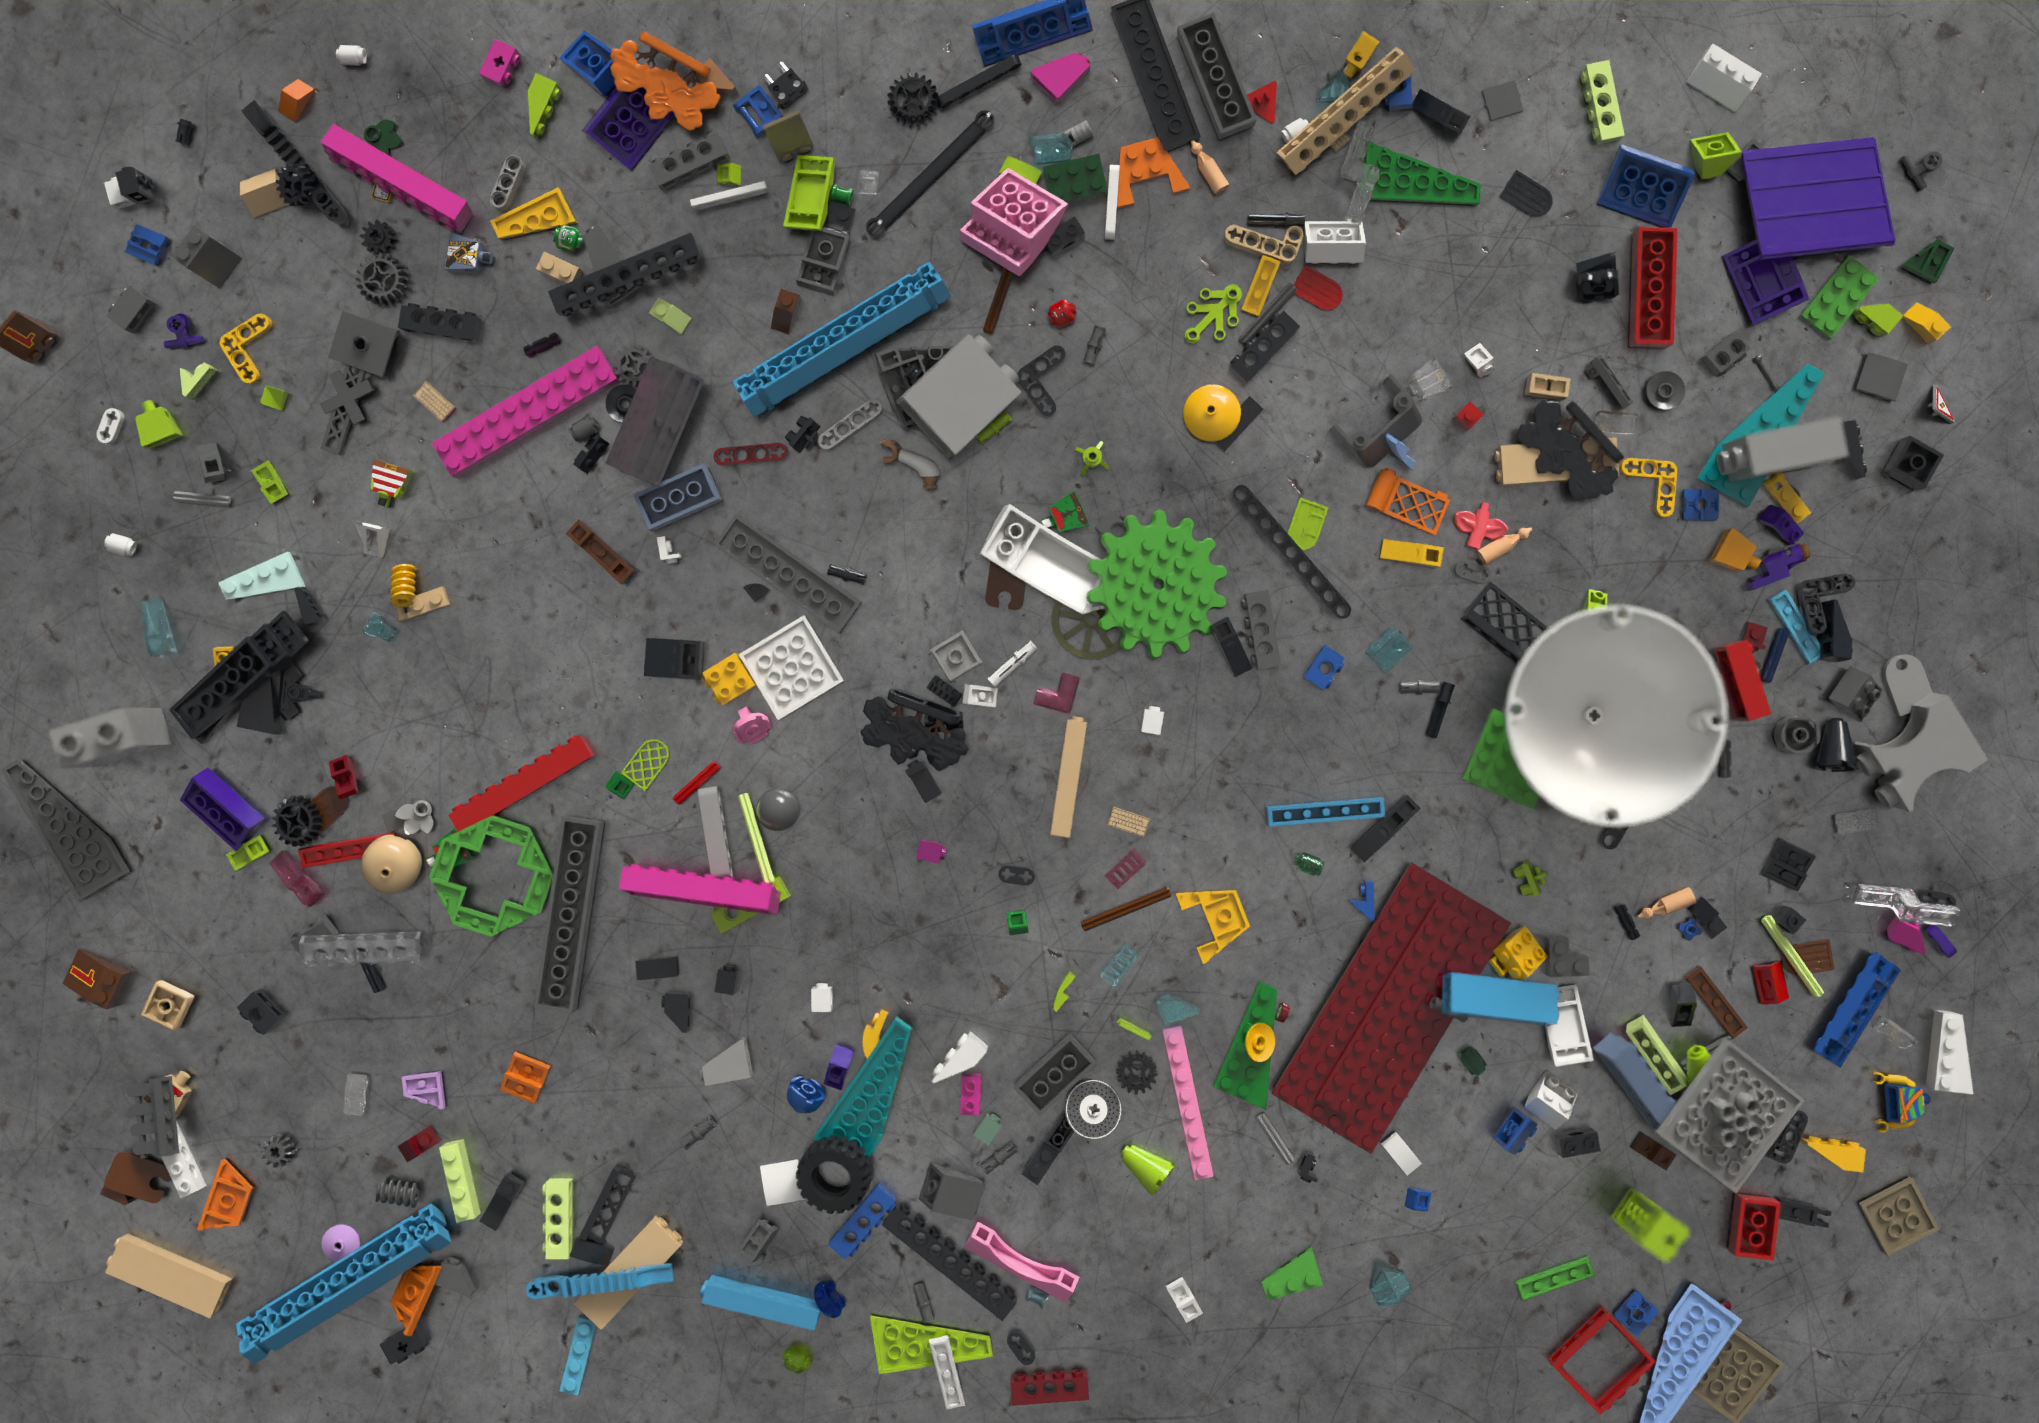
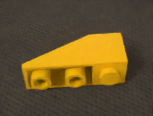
M1383 539L1380 559L1438 568L1441 567L1444 548Z
M1809 1136V1139L1802 1138L1801 1141L1837 1167L1847 1171L1863 1173L1866 1149L1860 1147L1859 1143L1847 1141V1144H1841L1839 1140L1828 1139V1142L1821 1141V1138Z

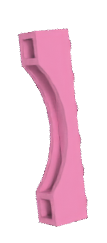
M979 1222L971 1231L964 1246L969 1251L1064 1303L1074 1292L1079 1280L1078 1276L1063 1268L1043 1265L1020 1255L1005 1244L994 1230Z

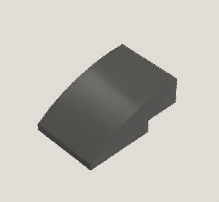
M823 227L821 231L811 230L796 279L797 285L834 296L850 235Z

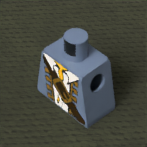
M450 233L445 269L450 273L480 272L482 263L492 264L493 254L491 252H483L484 245L479 241Z

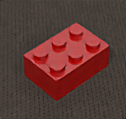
M1735 1193L1728 1251L1738 1257L1774 1261L1781 1203L1774 1198Z

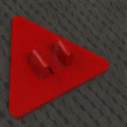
M1276 81L1247 94L1254 113L1271 124L1275 122Z

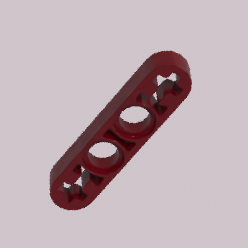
M782 443L725 447L717 449L713 454V458L720 466L776 462L787 458L788 448ZM768 447H771V451H777L778 447H781L785 452L781 454V457H778L777 454H771L772 458H769ZM762 448L765 450L766 455L764 458H756L755 452L757 449ZM744 450L747 454L746 459L738 460L736 457L737 452ZM730 451H733V462H731V458H725L724 462L717 458L721 455V452L725 455H731Z

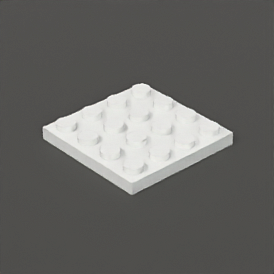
M805 615L739 654L777 720L782 719L844 681Z

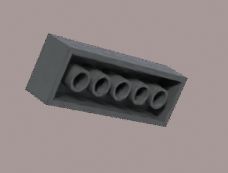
M1214 12L1178 26L1177 36L1219 140L1255 126L1256 116Z

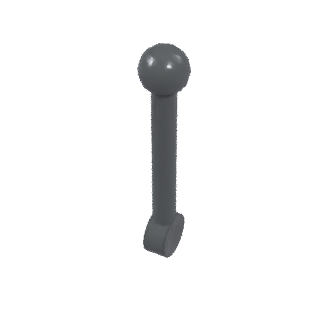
M1759 355L1755 356L1754 361L1760 365L1772 384V388L1777 391L1779 385L1773 380L1762 362V357Z

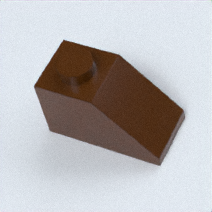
M784 289L780 290L774 307L771 329L790 334L801 302L799 294Z

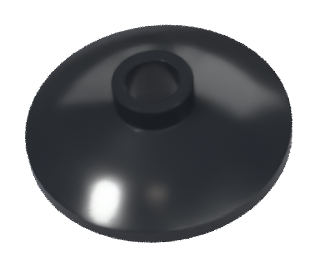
M618 385L608 393L605 405L611 418L623 423L628 408L623 407V403L628 401L630 406L637 390L631 385Z

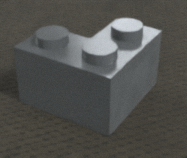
M1544 936L1545 953L1548 956L1545 959V973L1547 976H1589V956L1584 954L1569 955L1568 937Z

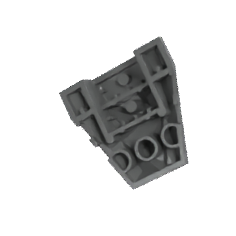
M953 346L892 347L875 354L880 380L894 414L896 413L903 427L915 422L899 406L896 400ZM916 363L917 368H921L922 372L911 383L908 377L905 378L904 375Z

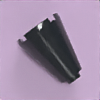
M1832 718L1831 721L1827 722L1816 763L1818 770L1826 771V768L1832 769V772L1854 771V768L1857 769V761L1848 723L1843 721L1842 718Z

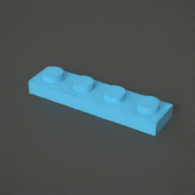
M579 1315L560 1387L561 1392L577 1396L580 1394L597 1327L586 1316Z

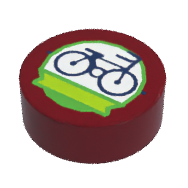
M1282 1002L1279 1005L1275 1015L1276 1021L1281 1023L1286 1021L1290 1011L1288 1004Z

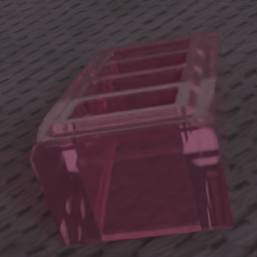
M1133 848L1105 874V877L1119 889L1147 861ZM1131 857H1133L1139 864L1137 865V864L1131 859ZM1126 861L1131 865L1132 870L1125 864ZM1120 867L1127 873L1126 876L1121 872ZM1114 872L1122 878L1121 881L1113 875Z

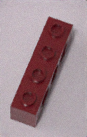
M1081 1369L1073 1370L1072 1373H1064V1371H1054L1052 1374L1037 1372L1032 1376L1016 1374L1014 1377H1011L1012 1406L1089 1400L1087 1371L1083 1372ZM1066 1382H1072L1074 1386L1070 1389H1067L1064 1387V1384ZM1052 1383L1055 1387L1052 1390H1047L1044 1386ZM1027 1385H1034L1036 1389L1034 1391H1027L1025 1387Z

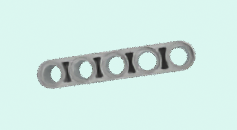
M714 786L698 789L711 875L721 880L722 877L733 878L719 788Z

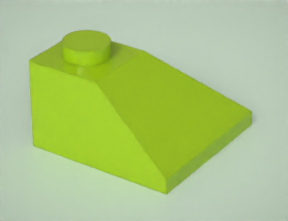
M1729 132L1690 139L1695 170L1701 179L1721 176L1742 155V151Z

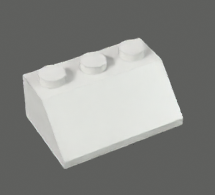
M1712 44L1704 52L1686 83L1735 113L1750 94L1762 73Z
M1362 221L1305 222L1304 254L1306 263H1364L1366 241Z

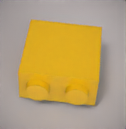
M733 653L703 672L704 677L702 679L708 688H712L714 694H712L717 704L721 703L722 706L727 705L757 686L738 653Z
M1526 925L1513 930L1493 950L1513 980L1518 981L1528 978L1548 957Z

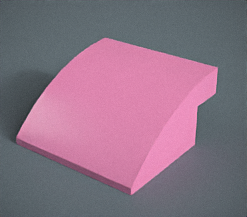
M1007 168L971 202L972 219L960 229V239L1020 277L1049 241L1067 208V203Z

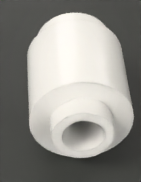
M340 45L339 49L336 50L337 61H340L341 65L361 66V64L366 63L367 54L365 48Z
M1299 118L1284 127L1281 135L1286 144L1309 124L1306 119Z
M112 533L106 537L104 546L108 552L127 557L134 554L136 542L132 541L131 538Z

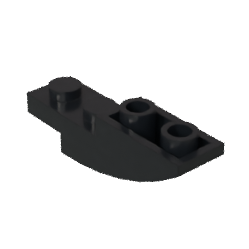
M1406 795L1351 850L1363 862H1366L1421 808Z
M1065 1111L1050 1129L1021 1173V1175L1036 1185L1040 1183L1057 1155L1061 1153L1074 1133V1130L1068 1124Z

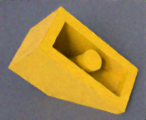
M1915 303L1903 314L1906 322L1927 344L1937 341L1951 328L1937 312L1919 303Z

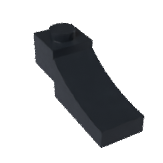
M508 1172L496 1189L491 1202L479 1222L496 1231L525 1182Z

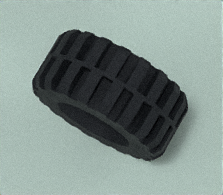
M831 1135L829 1139L822 1137L819 1141L813 1142L806 1150L797 1166L796 1179L798 1181L796 1184L798 1189H802L800 1193L802 1198H807V1203L810 1206L815 1205L817 1207L816 1210L821 1212L826 1210L827 1214H833L834 1211H837V1214H841L845 1210L850 1211L854 1209L855 1205L862 1201L872 1182L871 1174L873 1167L869 1165L871 1161L869 1155H864V1148L857 1147V1142L854 1140L852 1142L847 1141V1137L844 1136L838 1139L836 1135ZM824 1162L840 1164L849 1173L851 1183L845 1187L829 1185L820 1176L819 1164Z

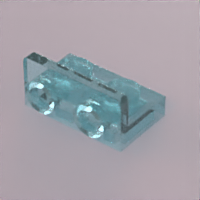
M1065 133L1029 137L1028 144L1035 151V163L1037 165L1065 162L1072 159L1073 143Z
M1392 627L1377 642L1373 643L1366 653L1373 658L1383 672L1387 673L1414 646L1400 630Z

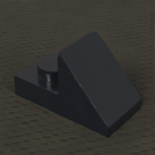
M1700 897L1696 900L1695 904L1686 908L1710 939L1715 938L1727 928L1718 916L1720 913L1703 897Z

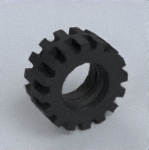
M936 675L926 687L953 707L956 706L963 696L962 693Z

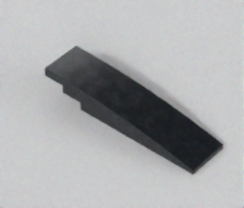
M281 611L270 623H265L252 636H247L174 704L169 711L189 737L195 739L264 682L309 640L287 611Z

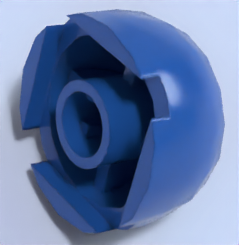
M802 1076L794 1077L790 1081L786 1094L789 1105L797 1113H812L816 1111L825 1100V1089L813 1079L809 1078L808 1082L802 1080Z

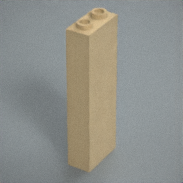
M1617 437L1608 438L1617 447ZM1587 439L1583 442L1582 448L1586 453L1596 454L1598 452L1599 446L1592 439ZM1524 444L1500 446L1494 454L1495 462L1498 463L1496 480L1500 486L1566 482L1570 479V472L1564 470L1561 474H1553L1551 471L1537 473L1536 459L1541 454V450L1528 448ZM1603 455L1604 466L1616 468L1619 476V463H1614L1607 455ZM1592 456L1587 457L1588 460L1593 458ZM1597 458L1594 460L1592 464V469L1594 471L1597 470L1599 463L1597 464L1596 462L1598 460ZM1603 467L1600 468L1601 473L1604 472Z
M1072 716L1071 720L1067 719L1051 835L1070 838L1087 722H1083L1081 717Z
M655 1216L603 1272H606V1274L610 1271L618 1273L621 1269H625V1272H627L631 1267H635L637 1270L640 1266L664 1264L683 1243L682 1237L676 1231H671L664 1219ZM640 1288L625 1289L624 1291L615 1290L614 1292L606 1291L605 1293L597 1292L592 1295L588 1293L583 1296L581 1294L573 1304L602 1330Z
M126 1234L116 1240L114 1244L115 1251L106 1263V1266H108L106 1274L210 1319L218 1313L232 1278L131 1234Z

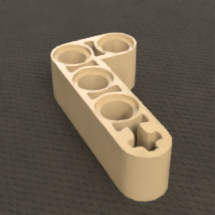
M1237 225L1227 227L1224 233V242L1227 245L1260 257L1266 255L1281 261L1280 264L1289 265L1294 261L1303 239V231L1298 226L1290 227L1283 241ZM1232 232L1236 233L1234 239L1230 238ZM1292 232L1296 233L1298 240H1291L1289 234ZM1242 235H1245V236L1243 237L1242 243L1239 242L1240 239H1241V236H1242ZM1253 238L1256 241V245L1249 246L1246 243V239ZM1270 244L1274 247V251L1267 252L1264 246ZM1282 252H1291L1292 258H1284Z

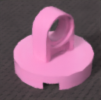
M747 706L738 710L740 719L734 724L732 729L737 742L743 744V741H748L749 744L761 741L768 735L767 730L771 729V724L766 715L761 713L752 714Z

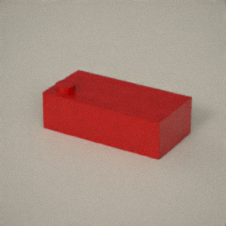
M1741 640L1714 648L1718 662H1724L1736 698L1741 717L1736 718L1737 721H1751L1770 715L1771 710L1753 657L1754 648L1748 640Z

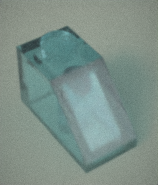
M1170 994L1159 997V1001H1156L1164 1026L1201 1013L1199 1007L1176 996L1170 997Z

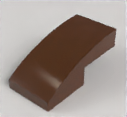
M1642 1132L1639 1133L1630 1147L1666 1171L1677 1155Z

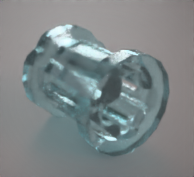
M1031 1285L1026 1294L1025 1301L1030 1300L1038 1304L1040 1308H1043L1049 1294Z

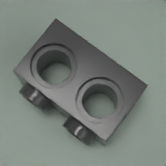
M1734 331L1702 356L1701 359L1715 376L1720 373L1724 375L1733 368L1731 366L1732 363L1735 361L1739 363L1747 357L1746 352L1751 348L1739 333ZM1732 344L1737 346V353L1731 350ZM1717 356L1722 358V360H1723V364H1722V365H1718V364H1717V362H1716V357H1717Z

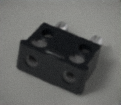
M780 62L777 67L783 74L775 81L766 74L763 76V80L767 83V88L778 101L781 109H785L808 90V86L792 68L788 69L783 62Z

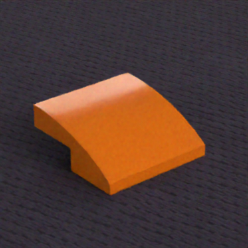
M515 1051L508 1071L504 1075L500 1090L535 1104L551 1066Z

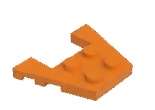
M1158 137L1121 147L1117 209L1134 205L1130 185L1168 175L1173 194L1190 190L1189 184L1168 152L1164 151Z

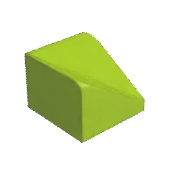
M266 385L260 404L283 411L288 393Z

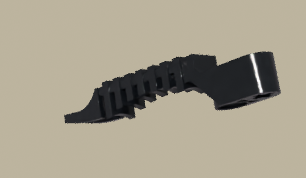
M253 100L242 109V113L258 133L265 138L266 143L272 146L273 151L279 154V158L285 162V165L300 164L301 167H306L305 172L311 173L309 179L314 181L311 183L314 190H310V193L312 194V200L322 213L335 224L345 223L348 218L346 210L260 105ZM327 195V201L321 204V197ZM336 211H338L337 214L339 215L337 218L335 217L336 215L334 214Z

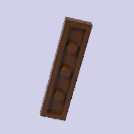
M1698 966L1684 977L1732 1039L1748 1028L1701 966Z

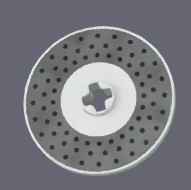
M1089 1080L1076 1085L1071 1090L1065 1103V1115L1068 1124L1077 1134L1085 1138L1097 1139L1110 1134L1115 1129L1121 1116V1104L1118 1095L1108 1084L1097 1080ZM1095 1105L1094 1108L1097 1109V1112L1092 1114L1089 1107Z

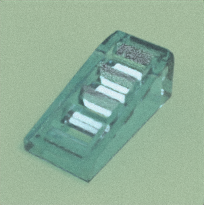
M1124 944L1103 969L1100 976L1112 986H1116L1138 959L1139 955ZM1122 953L1128 954L1132 960H1128ZM1120 958L1121 960H1123L1127 964V966L1125 967L1117 959ZM1115 964L1122 972L1117 971L1112 965ZM1108 970L1115 974L1117 978L1115 979L1108 974Z

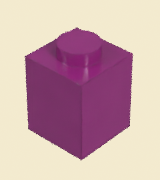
M921 839L916 859L939 864L940 859L944 860L946 849L943 848V843Z

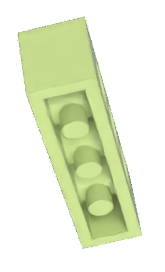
M1606 60L1587 64L1582 69L1581 81L1585 83L1586 90L1584 96L1590 107L1588 116L1589 120L1593 122V139L1596 140L1597 145L1619 141L1625 135L1610 61ZM1594 81H1599L1601 88H1597L1594 85ZM1597 100H1603L1605 102V107L1600 106ZM1601 118L1607 119L1609 125H1604L1601 122Z
M550 1178L543 1185V1196H546V1203L543 1204V1215H546V1222L543 1223V1234H546V1242H543V1253H546V1259H569L573 1248V1178ZM553 1196H559L561 1203L554 1202ZM553 1215H559L561 1222H555ZM553 1234L560 1235L561 1242L555 1241Z

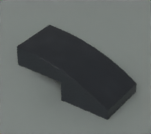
M676 957L635 961L637 980L678 976Z
M577 1237L570 1257L608 1267L615 1248L589 1240L584 1241Z

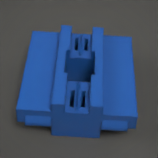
M136 224L133 232H131L130 240L127 241L128 245L125 252L156 265L160 258H162L168 237ZM146 241L151 243L149 249L143 248Z
M1684 489L1683 520L1717 521L1719 515L1718 489ZM1698 501L1705 502L1704 509L1698 508Z
M1634 1290L1615 1311L1614 1315L1634 1335L1638 1336L1647 1325H1650L1649 1322L1659 1311L1642 1294ZM1635 1310H1641L1635 1318L1632 1316Z

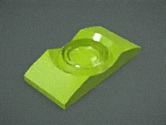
M797 155L783 224L784 228L821 231L828 213L829 192L834 182V157Z

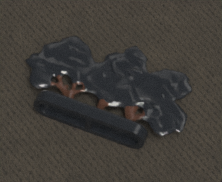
M1543 399L1534 408L1536 422L1521 424L1520 432L1518 433L1519 441L1528 448L1541 450V454L1536 459L1537 473L1551 471L1553 474H1561L1564 470H1568L1570 472L1568 487L1573 498L1586 497L1596 499L1601 494L1609 495L1613 493L1612 484L1618 478V471L1614 467L1604 466L1603 455H1607L1614 463H1619L1624 459L1623 454L1574 401H1571L1566 406V410L1572 418L1563 419L1559 402H1547ZM1574 422H1577L1586 432L1585 435L1579 437L1571 433L1570 430ZM1560 423L1565 424L1563 427H1559ZM1589 437L1599 446L1596 454H1588L1582 448L1583 442ZM1592 456L1593 458L1588 460L1587 457ZM1597 458L1598 460L1596 462L1597 464L1599 463L1597 470L1594 471L1592 469V464L1594 460ZM1601 467L1604 468V472L1602 473L1600 472Z
M889 689L887 696L889 701L898 704L894 708L887 706L885 700L880 696L872 700H866L863 712L871 721V724L866 725L860 731L863 741L866 745L877 748L889 744L891 747L890 756L898 765L905 762L906 758L912 759L917 757L918 751L924 750L928 762L937 771H941L947 768L948 765L958 763L960 756L966 755V752L969 750L964 743L966 735L962 729L953 728L948 731L942 724L943 721L949 724L959 723L961 714L955 710L898 689ZM902 706L917 711L916 716H903ZM892 712H896L894 717L891 716ZM925 714L935 718V725L932 727L923 726L920 723L921 715ZM938 728H940L941 732L943 731L944 739L939 738Z

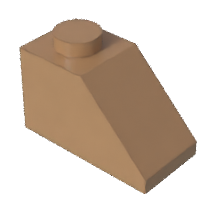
M710 58L704 63V65L711 69L709 76L703 77L697 73L694 75L698 83H714L717 94L735 95L738 93L736 87Z

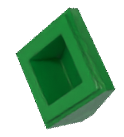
M615 771L605 787L608 791L624 800L634 786V783Z
M1025 910L1006 913L1010 935L1029 932Z

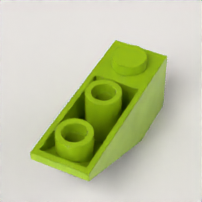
M535 73L528 89L530 134L534 139H538V136L543 134L545 129L544 123L551 116L554 101H557L561 94V87L557 82Z

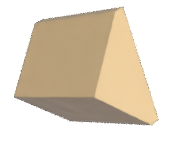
M272 169L240 182V197L253 218L289 205V203H284V198L279 197L281 192L276 190L279 187L276 180L280 179L277 175V169Z

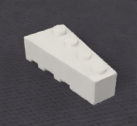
M1934 1010L1926 1087L1933 1090L1973 1094L1963 1015L1955 1012Z

